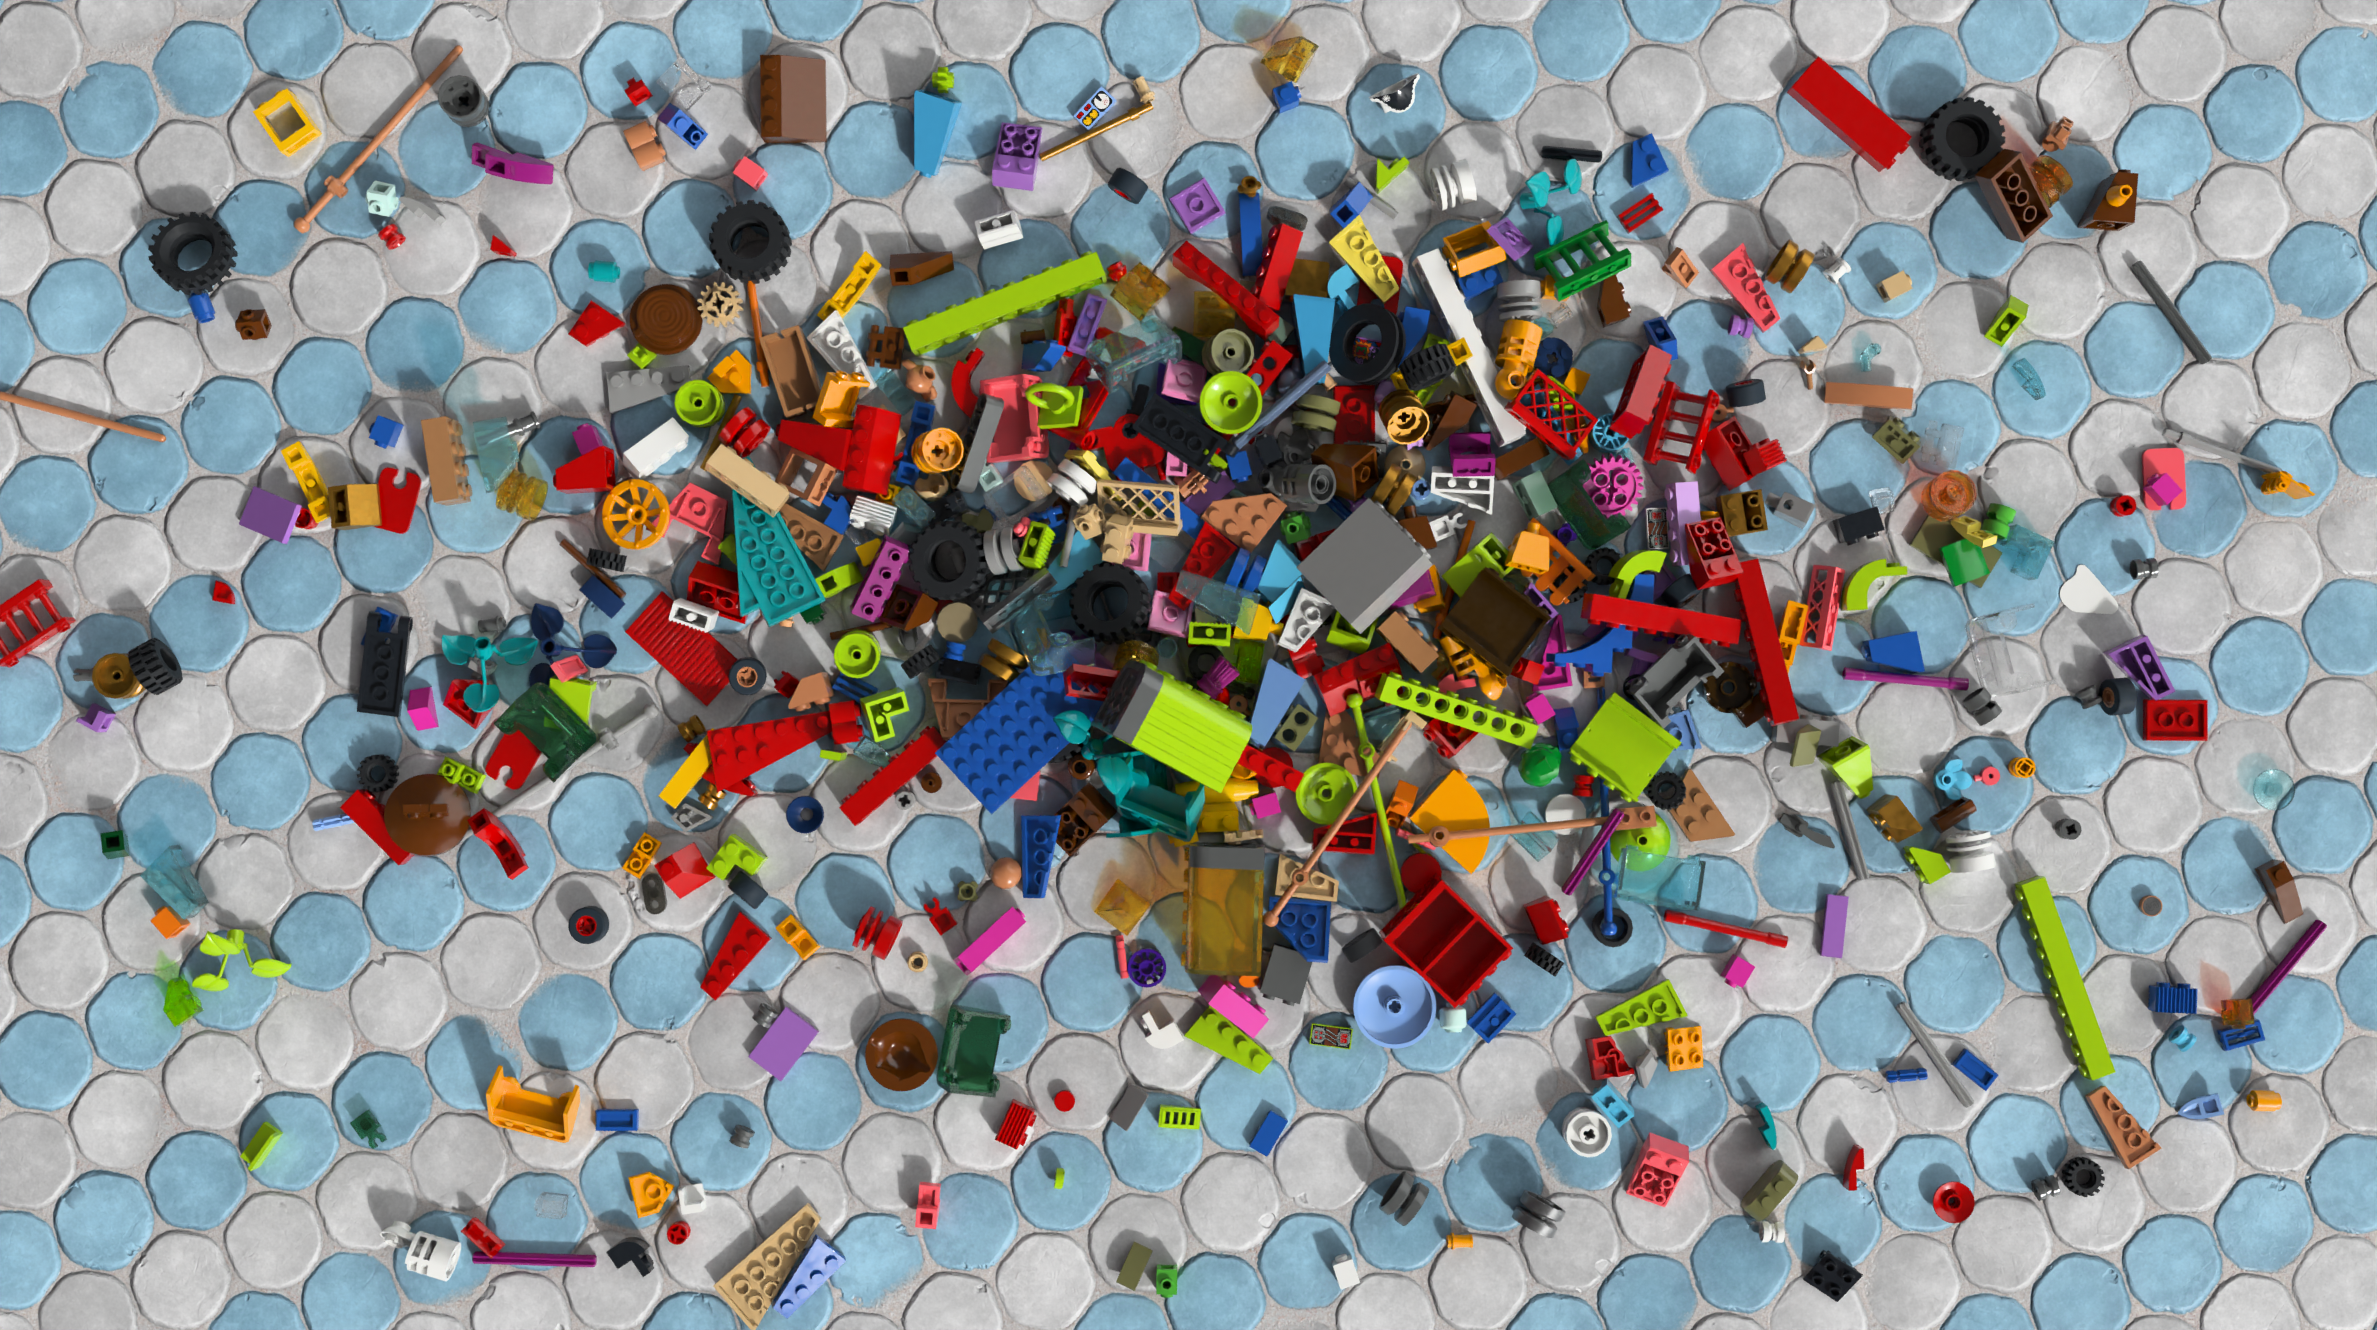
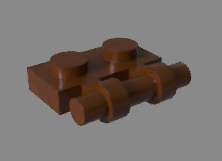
M871 325V331L868 333L867 338L869 340V347L865 354V358H867L866 366L874 367L875 359H879L880 368L901 370L905 342L903 328L885 326L884 334H878L879 326ZM877 341H883L881 352H876Z

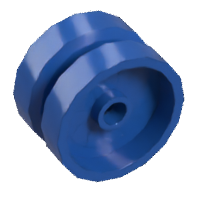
M1240 548L1223 590L1234 593L1240 582L1243 584L1239 593L1240 597L1250 600L1254 589H1257L1261 581L1267 558L1257 555L1250 566L1247 563L1251 552Z

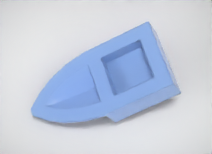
M2218 1093L2196 1097V1099L2189 1101L2181 1107L2178 1114L2190 1119H2205L2224 1115Z

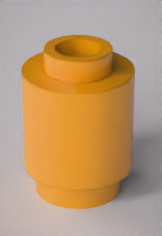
M2251 1090L2246 1098L2247 1105L2252 1111L2274 1112L2276 1109L2279 1110L2282 1105L2280 1094L2271 1090Z

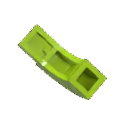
M1642 549L1624 555L1616 562L1608 575L1615 579L1614 583L1610 586L1609 596L1626 599L1635 576L1645 570L1660 573L1667 553Z

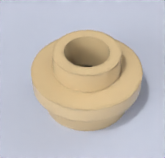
M913 952L907 960L909 969L913 972L925 970L928 965L927 956L923 952ZM915 958L921 959V965L914 963Z

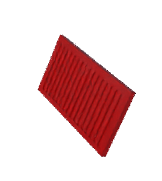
M661 591L625 632L705 706H708L728 685L729 670L738 659L709 632H701L700 629L689 628V626L681 625L677 621H670L669 615L674 600L664 591Z

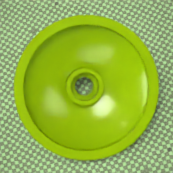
M1226 371L1213 376L1205 384L1200 396V410L1203 418L1213 429L1225 434H1237L1249 429L1258 420L1262 410V395L1259 387L1249 376L1237 371ZM1231 398L1236 400V405L1233 407L1228 403Z
M1319 763L1311 766L1304 772V776L1295 792L1296 802L1301 812L1311 821L1318 824L1331 825L1357 790V785L1352 775L1342 766L1334 763ZM1328 789L1330 792L1329 796L1323 797L1322 791Z
M1656 813V827L1614 831L1610 836V851L1613 857L1624 867L1637 871L1648 870L1660 864L1666 857L1671 843L1670 832L1665 821ZM1640 837L1645 838L1646 841L1644 844L1639 843Z

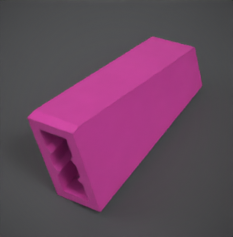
M1011 907L958 955L953 962L966 976L969 975L1026 923L1024 920L1025 915L1020 909Z

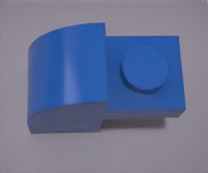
M827 492L822 503L832 510L824 524L845 535L851 525L850 513L853 507L842 495L836 502L837 497Z

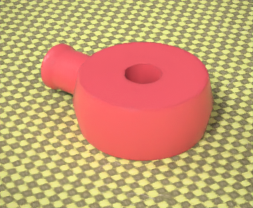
M1992 766L1983 768L1979 775H1973L1975 782L1982 781L1988 786L1996 784L2000 779L1999 771Z

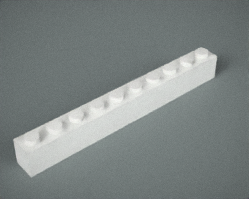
M1437 248L1416 257L1412 265L1449 343L1451 344L1464 337L1473 354V357L1461 363L1460 367L1498 447L1522 438L1526 434V427L1504 409L1507 403L1512 401L1502 397L1496 389L1495 378L1499 369L1490 358V350L1481 339V331L1473 322L1472 312L1470 309H1467L1464 303V295L1455 284V276L1447 267L1445 255Z

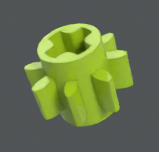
M938 67V71L932 73L933 88H938V93H948L949 88H954V72H949L948 67Z

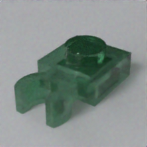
M370 1110L365 1111L350 1122L361 1139L368 1137V1143L372 1149L378 1147L375 1142L376 1138H379L382 1143L387 1140L383 1133L377 1131L381 1125Z

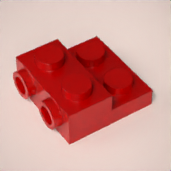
M1457 705L1454 708V714L1461 711V705ZM1432 718L1423 728L1425 731L1423 732L1424 737L1430 742L1433 741L1438 746L1437 752L1442 757H1447L1448 759L1455 756L1479 733L1436 718Z

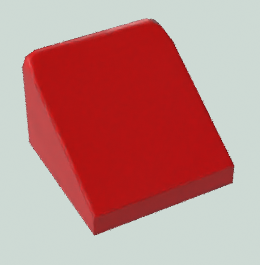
M495 235L492 236L491 251L499 255L517 256V253Z

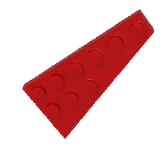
M824 711L706 731L716 792L722 791L831 733L830 712Z

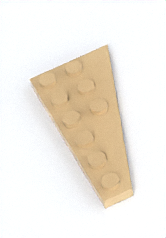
M809 1203L802 1207L713 1285L750 1330H756L821 1220V1217Z

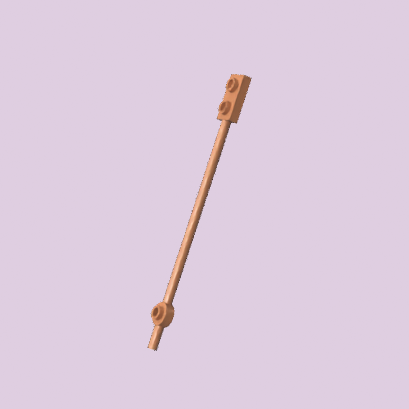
M1654 805L1619 809L1624 813V817L1615 831L1656 827ZM1608 817L1448 831L1443 826H1435L1428 834L1408 835L1407 839L1408 844L1430 842L1434 847H1443L1449 840L1601 826L1604 825ZM1436 833H1442L1443 839H1437Z

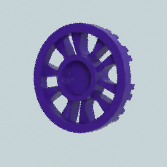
M1141 949L1131 956L1128 962V974L1131 980L1138 986L1153 987L1163 980L1166 974V962L1163 956L1156 950ZM1143 952H1146V960H1143ZM1150 952L1156 954L1153 960L1149 959ZM1137 955L1141 958L1140 963L1133 960ZM1160 958L1161 962L1155 965L1154 961ZM1131 964L1139 965V969L1131 968ZM1163 966V972H1157L1155 968ZM1139 971L1140 975L1135 979L1132 972ZM1155 972L1160 978L1157 979L1152 974ZM1141 976H1145L1143 983H1140ZM1151 976L1154 983L1147 984V977Z

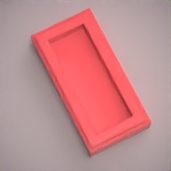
M577 654L550 665L562 683L588 672V669Z

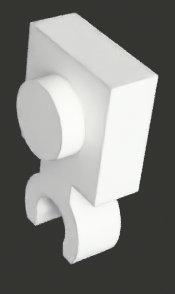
M1462 513L1454 515L1452 520H1449L1446 515L1429 522L1436 542L1454 535L1453 528L1462 529L1467 526L1466 523L1462 525L1457 523V518L1463 516Z

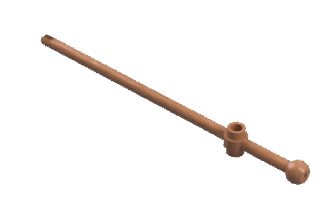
M460 45L455 46L339 178L331 175L325 180L324 185L327 187V191L304 217L295 219L293 226L299 232L306 233L309 231L310 222L333 196L337 195L339 198H343L347 194L348 189L345 187V183L462 53L463 48Z
M0 391V400L159 442L166 441V437L163 434Z
M1408 720L1404 721L1302 868H1298L1293 872L1292 882L1274 908L1264 913L1262 921L1269 927L1277 925L1279 921L1278 915L1296 889L1307 883L1309 878L1308 872L1411 728L1412 722L1406 730H1403ZM1302 874L1304 879L1299 880L1297 875Z

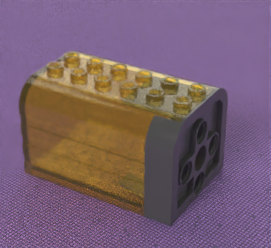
M1190 843L1184 852V861H1188V868L1184 869V882H1188L1187 889L1183 891V903H1187V910L1183 911L1182 924H1186V931L1183 930L1182 945H1186V951L1182 952L1181 966H1185V972L1191 974L1260 977L1262 967L1265 844Z

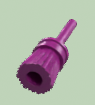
M1220 655L1207 674L1204 673L1203 677L1197 681L1198 691L1204 692L1211 696V699L1215 700L1223 692L1222 689L1238 677L1240 672L1226 658Z

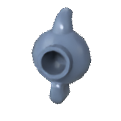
M1294 358L1291 368L1282 370L1276 378L1278 391L1275 395V401L1303 378L1300 372L1301 362L1298 358Z

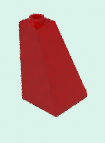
M782 419L781 423L777 424L776 436H778L780 442L845 473L852 430Z

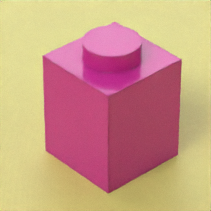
M588 423L582 424L577 427L576 431L572 432L581 455L599 446H604L597 428Z
M2167 473L2153 474L2147 479L2148 484L2143 487L2158 506L2168 505L2183 491Z
M1534 692L1525 698L1527 701L1523 705L1530 717L1534 719L1533 722L1539 725L1556 714L1543 693L1537 694Z
M1276 792L1251 798L1252 803L1249 804L1252 816L1256 815L1257 819L1281 812Z
M1733 954L1722 971L1721 976L1726 978L1724 982L1735 988L1738 985L1743 988L1755 966Z

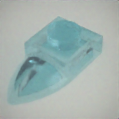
M866 735L863 736L853 750L856 756L875 766L886 767L890 764L888 760L891 756L882 748V744L874 742Z

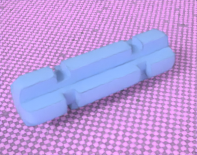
M344 813L313 820L312 825L313 829L318 831L351 824L354 821Z

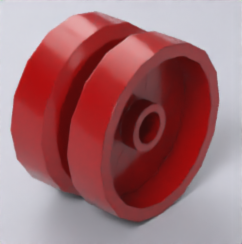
M746 407L739 411L725 425L718 436V440L725 447L733 446L732 448L736 451V455L743 459L763 442L771 427L762 419L756 421L757 414L749 407Z

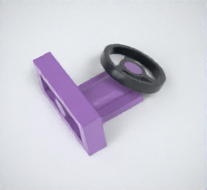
M1626 648L1624 656L1634 658L1629 676L1623 683V691L1628 698L1635 700L1633 695L1626 691L1630 688V684L1625 686L1626 683H1631L1632 680L1640 677L1660 656L1635 648Z

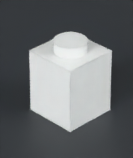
M1346 1254L1336 1256L1335 1260L1332 1261V1265L1340 1289L1359 1284L1360 1280L1352 1256H1347Z

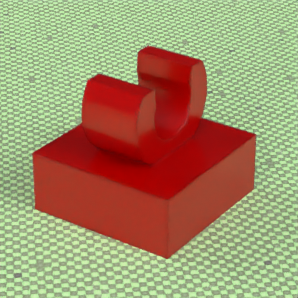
M633 77L627 81L629 87L624 91L635 107L653 96L642 79L636 82Z
M782 671L781 673L784 676L779 681L774 679L776 684L774 688L789 699L794 694L800 680L789 672Z

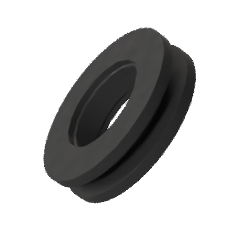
M1365 303L1350 308L1338 319L1331 333L1329 356L1333 367L1341 376L1358 384L1372 385L1385 380L1397 369L1405 352L1406 334L1403 324L1393 312L1376 304ZM1375 324L1379 327L1382 335L1380 349L1371 361L1365 364H1358L1353 355L1355 338L1363 328Z

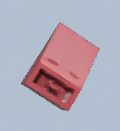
M1649 1132L1641 1148L1626 1194L1665 1207L1689 1163V1146Z

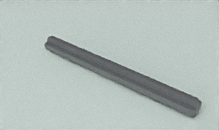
M2141 260L2131 266L2132 271L2200 364L2210 361L2212 356Z

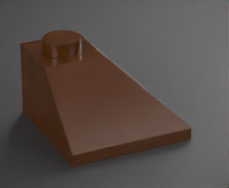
M896 584L878 620L908 631L929 622L939 603L923 592Z

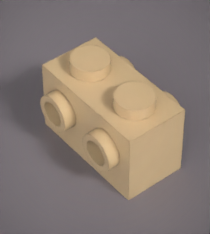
M1113 514L1108 521H1105L1103 526L1105 540L1102 541L1100 552L1103 553V561L1122 565L1126 559H1129L1132 549L1130 541L1134 534V518Z

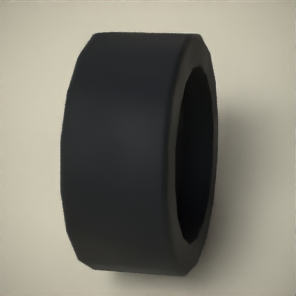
M1612 907L1613 915L1620 917L1624 922V932L1617 939H1608L1603 936L1600 930L1601 922L1604 919L1603 908L1593 918V935L1605 946H1622L1632 936V920L1621 909Z
M1371 928L1347 943L1342 948V951L1349 962L1353 963L1376 949L1383 940L1375 928Z

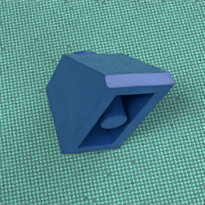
M1661 316L1644 321L1643 326L1649 345L1651 344L1671 354L1672 358L1670 361L1678 359L1677 339L1664 317Z

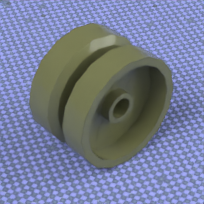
M1226 329L1210 337L1204 343L1202 349V362L1206 370L1213 376L1226 371L1243 372L1252 364L1254 357V348L1250 338L1244 332L1237 329Z
M1303 394L1295 401V406L1301 410L1293 412L1291 424L1313 431L1335 432L1337 421L1330 416H1335L1339 413L1341 403L1322 396Z

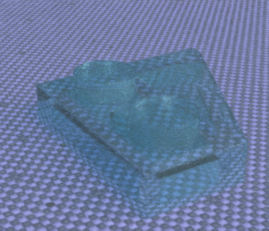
M1392 704L1363 714L1367 737L1369 739L1386 740L1400 723L1401 707ZM1357 727L1355 737H1359Z

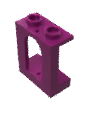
M1491 432L1453 433L1449 436L1448 451L1453 477L1495 475L1496 458L1495 454H1492L1490 447ZM1464 452H1475V453H1477V454H1462V453H1464Z

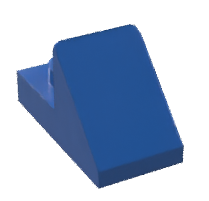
M1574 708L1554 709L1556 714L1553 716L1558 749L1559 751L1570 749L1578 738L1577 728L1579 724Z

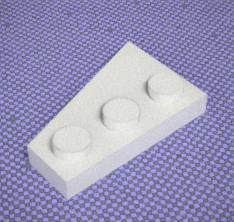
M1301 588L1277 644L1297 652L1335 610L1334 606L1327 599Z

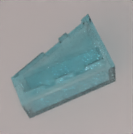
M180 845L169 846L140 877L183 919L193 918L209 902L198 880H195L190 870L191 866L189 862H186Z

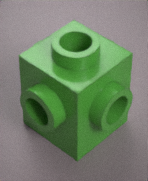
M1291 511L1286 513V517L1281 520L1280 530L1282 535L1286 536L1288 544L1308 539L1311 536V522L1309 517L1305 516V512Z

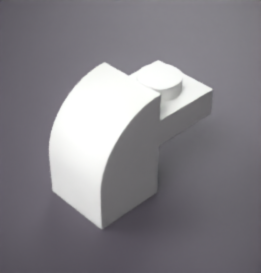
M1150 1010L1142 1013L1143 1019L1140 1021L1146 1031L1150 1030V1033L1145 1035V1039L1153 1047L1166 1049L1184 1040V1036L1174 1019L1159 1027Z

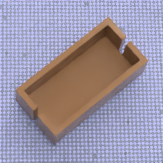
M799 325L781 330V334L785 337L783 339L777 332L759 338L785 417L788 419L807 414L806 409L813 412L822 389L803 330Z
M446 416L421 420L434 503L449 506L471 502L472 488L467 480L469 468L464 461L466 449L461 442V436L463 435L461 424L457 420Z

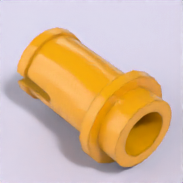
M1450 1233V1235L1446 1236L1447 1248H1451V1250L1458 1247L1472 1248V1234L1454 1235V1233Z

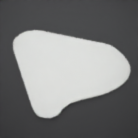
M2079 565L2076 574L2061 587V601L2074 612L2113 614L2118 610V604L2114 597L2085 565Z

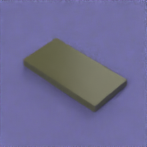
M1930 510L1909 545L1945 567L1939 548L1962 540L1964 537L1955 530L1949 519L1934 510ZM1990 545L1981 548L1991 573L2002 552ZM1990 573L1969 582L1978 588H1982Z

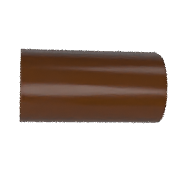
M1961 797L1960 800L1955 801L1931 816L1930 821L1939 833H1943L1976 812L1977 809L1971 799Z

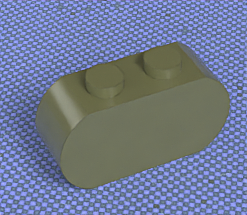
M1782 1160L1774 1162L1745 1194L1740 1204L1741 1208L1756 1221L1764 1220L1796 1185L1798 1174Z

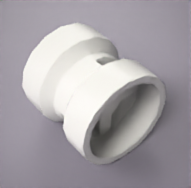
M1768 1221L1760 1222L1759 1238L1761 1242L1773 1240L1776 1243H1783L1785 1237L1783 1222H1774L1773 1224Z

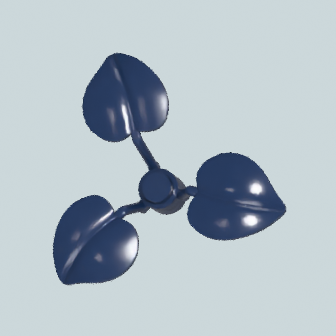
M538 603L534 604L531 615L532 631L534 636L542 641L540 650L546 655V659L549 660L551 665L554 663L552 657L559 656L562 650L585 653V663L589 667L596 669L605 667L617 654V647L614 642L608 637L599 634L590 635L584 640L585 649L562 646L559 641L553 639H555L554 634L561 632L563 629V615L555 608ZM539 663L531 670L529 682L532 698L548 697L550 678L556 675L549 664Z

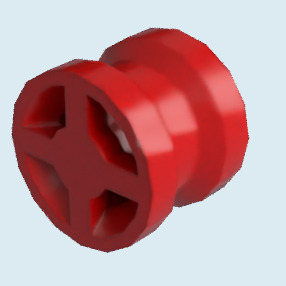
M395 224L386 226L378 234V237L386 242V247L389 250L399 247L406 239L402 233L398 232V227Z
M2129 495L2116 497L2110 503V511L2117 517L2131 515L2136 510V501Z
M685 1221L673 1223L667 1231L669 1242L675 1245L685 1242L691 1233L689 1224Z

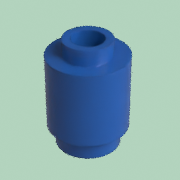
M202 291V295L190 294L191 297L188 299V303L194 318L199 323L214 320L216 312L208 293H203Z

